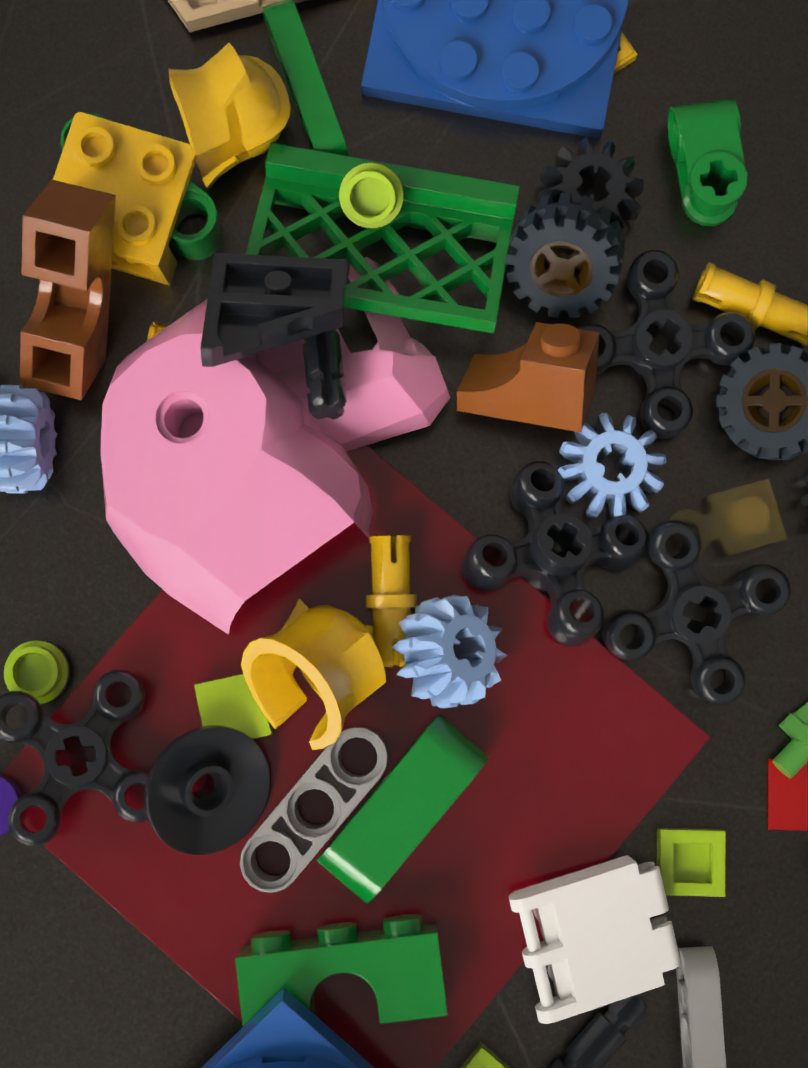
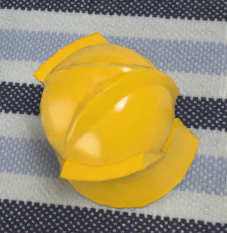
M228 43L199 68L187 70L168 68L170 86L178 105L191 149L197 156L196 164L200 170L202 181L207 189L232 167L251 157L254 158L265 153L269 149L270 143L278 141L281 131L289 120L291 104L285 84L280 75L269 64L257 57L238 55L233 46Z
M299 598L278 633L259 638L248 644L243 652L241 662L244 678L254 700L274 729L278 728L307 702L306 695L293 676L297 666L312 689L322 699L326 709L325 715L316 726L309 741L312 750L324 749L336 742L342 731L347 714L386 683L382 658L373 639V626L364 625L348 612L329 605H318L309 609Z

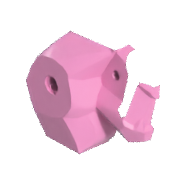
M364 258L374 270L380 267L377 262L370 258ZM350 264L348 278L350 282H353L361 276ZM390 280L384 282L394 294L400 295ZM208 299L184 314L122 360L115 370L102 404L101 463L106 520L113 533L150 579L171 597L229 634L231 622L245 600L355 522L368 538L370 537L369 529L373 509L369 488L347 451L430 426L450 398L436 357L423 344L410 337L401 317L364 311L378 339L373 350L351 353L339 329H335L340 335L344 377L341 380L345 384L347 402L344 406L343 415L334 420L328 417L317 419L309 412L307 393L310 392V389L306 386L302 345L305 343L304 339L214 367H202L200 347Z

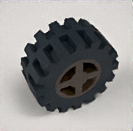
M561 193L559 201L554 203L551 196L548 195L539 200L537 209L531 204L523 212L521 220L518 219L506 254L505 264H508L506 276L508 283L516 282L513 291L519 299L528 296L530 298L528 307L536 312L544 306L549 308L548 316L559 318L560 310L568 312L569 318L580 317L583 307L589 313H592L599 309L602 299L607 302L613 295L622 268L625 239H621L622 228L619 222L609 223L610 210L604 205L597 211L592 208L594 199L583 195L580 203L572 202V193ZM556 248H565L573 250L574 253H559V251Z
M781 343L770 344V346L764 348L757 346L748 350L749 354L743 359L738 357L731 364V370L727 375H723L720 381L721 390L720 395H717L716 407L719 408L720 417L718 418L722 428L738 447L758 458L784 461L795 459L794 457L808 453V353L801 348L783 346Z

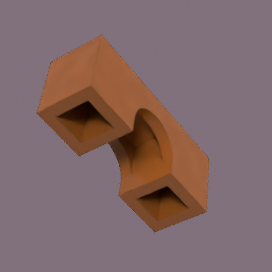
M51 179L23 214L22 275L39 279L40 284L33 313L21 330L20 385L82 400L106 361L116 195Z

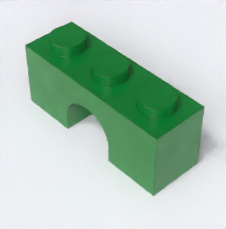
M406 914L385 918L382 920L383 929L357 932L356 923L342 922L318 927L317 937L291 940L290 931L287 930L270 931L251 936V945L242 946L235 957L243 1027L283 988L316 1015L314 989L323 979L337 973L357 975L371 986L377 999L380 1024L448 1016L437 923L423 924L421 914Z

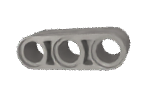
M355 726L341 732L336 742L326 747L248 840L241 852L240 868L244 879L251 887L260 892L274 893L284 890L293 883L380 779L387 766L388 750L385 741L378 732L369 727ZM355 737L370 741L377 752L375 767L362 775L352 774L347 771L340 759V751L343 744L348 739ZM317 789L329 795L333 801L334 814L327 823L314 825L302 818L298 809V801L303 792ZM274 841L282 844L290 855L289 870L280 875H269L263 872L256 861V850L261 843Z

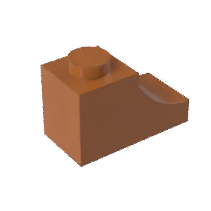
M536 322L528 342L523 346L501 354H474L457 389V411L582 432L596 392L600 332L577 329L568 324L551 325Z

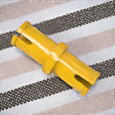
M711 262L706 265L696 285L692 298L694 301L703 302L724 312L739 313L748 318L754 330L760 326L799 342L802 346L808 348L807 304L776 292V285L764 279L757 284L716 267Z
M370 536L372 595H366V608H372L373 639L381 655L384 667H393V665L403 667L405 665L404 655L391 647L398 643L399 640L406 639L398 622L411 615V607L417 606V594H410L409 543L411 542V536Z

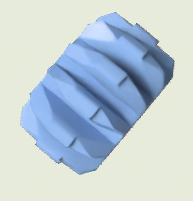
M22 385L0 386V492L27 493L28 491L42 490L47 479L53 473V458L57 455L55 438L58 434L54 429L55 413L50 408V400L45 392H39L37 388H22Z
M601 413L597 418V432L585 423L582 432L574 431L580 444L563 442L560 447L559 453L564 458L576 463L565 465L558 469L564 481H578V485L572 488L566 495V499L570 504L578 502L584 494L592 498L586 509V516L595 519L602 511L605 502L608 503L610 517L624 516L626 514L625 501L632 509L641 513L649 506L647 497L642 490L657 493L664 485V482L658 476L648 472V470L662 467L666 463V456L661 453L646 454L645 449L655 441L657 436L652 430L645 432L638 440L631 434L636 426V418L633 416H626L619 430L615 431L610 414ZM609 454L618 457L617 468L625 472V477L622 473H619L613 481L605 479L603 477L605 467L601 463L596 462L597 457L601 462Z
M452 595L442 599L436 597L421 602L420 605L415 606V614L408 615L404 620L398 622L406 639L399 640L398 643L391 647L403 654L405 659V665L396 675L404 678L413 677L412 697H419L420 699L430 698L432 706H438L443 709L457 707L459 703L461 705L474 704L480 699L485 698L486 688H491L494 684L501 681L494 664L499 663L508 655L496 648L495 638L502 631V628L487 625L488 607L471 606L468 596Z

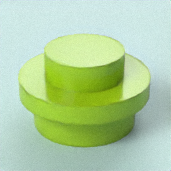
M367 162L357 165L346 174L340 186L339 200L343 212L353 223L364 228H379L394 220L400 212L404 200V190L401 180L391 168L381 163Z
M39 640L28 641L16 647L8 656L4 666V680L8 690L24 691L32 694L41 704L56 699L66 688L70 675L69 663L65 654L54 644Z

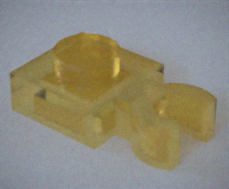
M769 479L706 496L704 500L708 510L707 515L687 509L678 511L666 519L687 522L696 529L701 540L700 554L707 549L710 542L717 541L721 558L787 539ZM682 548L674 551L675 555H677Z

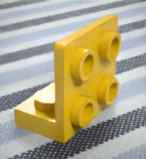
M83 112L76 113L53 180L116 195L112 269L165 285H171L177 261L168 245L197 156L188 143Z

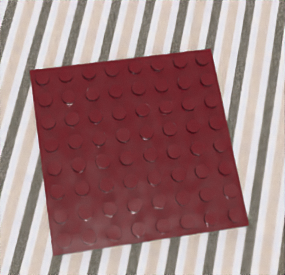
M366 445L347 451L369 488L373 509L369 529L370 536H411V542L409 543L410 594H417V606L428 599L436 597L442 599L452 595H459L461 597L468 596L471 606L488 607L487 625L502 628V631L495 638L496 648L508 655L499 663L494 664L501 681L494 684L491 688H486L485 698L480 699L474 704L461 705L459 703L457 707L443 709L438 706H432L430 698L420 699L419 697L411 696L413 677L404 678L396 675L402 667L398 665L384 667L386 683L347 714L341 732L355 726L369 727L378 732L385 741L388 750L387 766L380 779L294 882L284 890L268 893L260 892L251 887L242 875L240 857L248 840L326 749L325 747L324 749L312 750L309 743L316 726L325 715L326 709L322 699L312 689L297 666L293 676L306 695L307 702L278 728L274 729L272 726V735L252 739L266 757L270 772V791L262 815L254 827L240 841L222 851L206 855H192L177 851L157 836L149 821L132 823L124 820L115 811L112 801L104 793L95 789H89L75 793L67 801L63 810L62 826L59 833L50 842L43 844V846L241 1022L242 1016L235 957L242 946L251 945V936L264 932L287 930L290 931L291 940L317 937L318 927L342 922L356 923L357 932L383 929L382 920L385 918L406 914H421L423 924L436 922L448 1016L380 1024L378 1004L373 989L364 979L351 973L330 975L323 979L314 989L316 1016L374 1068H436L524 962L522 951L527 947L520 914L511 910L509 895L516 890L607 862L710 739V736L608 651L594 637L588 643L579 647H567L558 643L551 636L547 626V616L551 608L550 600L523 577L511 579L501 589L493 592H481L469 585L462 573V561L467 549L477 538ZM355 522L245 600L231 622L229 634L171 597L162 589L50 719L59 724H72L81 720L89 712L93 703L94 687L105 673L112 670H126L134 673L144 686L145 703L141 712L135 718L122 723L115 730L111 739V751L115 760L122 767L129 770H145L150 772L159 755L171 742L190 730L203 727L194 685L243 674L241 662L243 652L248 644L259 638L278 633L299 598L309 609L318 605H329L348 612L364 625L373 626L372 608H366V595H372V562L369 538ZM411 607V614H415V607ZM116 685L109 690L107 701L113 707H123L130 702L132 691L127 686ZM440 714L488 754L489 759L386 885L366 904L316 860L423 731ZM355 737L348 739L343 744L340 751V759L347 771L352 774L362 775L375 767L377 752L370 741ZM80 739L68 742L70 752L61 753V765L73 767L76 776L87 773L86 762H94L96 760L95 748H85L82 746ZM26 745L1 774L11 778L19 786L22 795L32 792L40 784L44 774V763L40 754L32 746ZM206 774L202 775L195 782L192 792L200 790L205 785L207 780ZM135 784L128 789L126 800L129 806L136 810L145 808L144 796L146 785ZM311 789L301 794L298 801V809L305 821L310 824L320 825L327 823L333 817L334 805L327 793L322 790ZM33 806L26 812L24 816L26 827L33 832L41 831L45 827L47 815L41 807ZM267 841L261 843L256 850V861L263 872L269 875H280L289 870L290 855L282 844ZM533 912L539 941L541 942L543 938L539 926V921L536 919Z

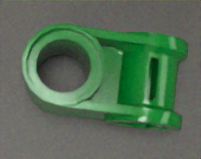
M728 98L672 106L668 111V138L671 155L676 163L682 206L685 214L694 223L701 226L714 227L723 224L733 215L738 200L747 186V171L741 144V122L735 99ZM710 183V184H713V187H712V186H704V184ZM715 192H716V193H724V195H723V196H716V195H715Z

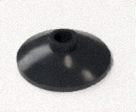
M209 725L190 730L171 742L152 766L146 782L144 796L148 821L157 836L177 851L192 855H206L222 851L240 841L254 827L262 815L270 791L269 766L264 753L256 742L237 729L222 725ZM206 774L207 780L205 785L200 790L192 792L195 782L202 775Z

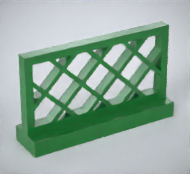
M270 143L265 162L266 178L246 254L270 255L284 247L291 257L309 258L296 240L321 228L335 246L313 258H346L361 276L346 285L344 308L494 334L506 267V254L511 238L520 186ZM377 162L388 166L398 175L403 186L404 200L400 212L387 225L379 228H367L348 239L334 223V220L346 216L339 200V190L344 177L350 170L362 163ZM275 204L305 209L310 215L285 228L273 214ZM403 227L427 230L434 238L411 250L395 231ZM268 229L273 234L269 237H267ZM467 237L496 242V248L474 261L458 241ZM383 239L398 257L374 270L359 251ZM445 249L460 269L437 281L423 265L422 261ZM492 268L491 278L489 279L484 272ZM409 269L424 287L423 290L409 297L394 294L384 282ZM471 280L487 298L485 310L457 305L448 292Z

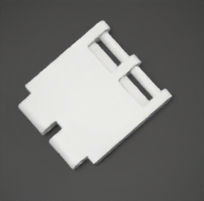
M626 855L516 890L509 895L511 910L519 912L527 943V947L523 949L522 955L525 966L533 968L540 1002L535 1006L540 1023H554L663 986L665 983L662 973L681 965L672 921H667L666 916L650 919L669 910L660 868L655 866L654 862H645L637 865L636 861ZM533 912L536 919L539 921V926L543 938L542 942L539 941ZM548 975L554 984L556 996L554 997L552 995Z

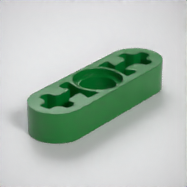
M282 0L262 7L274 50L310 149L349 156L342 131L294 1Z

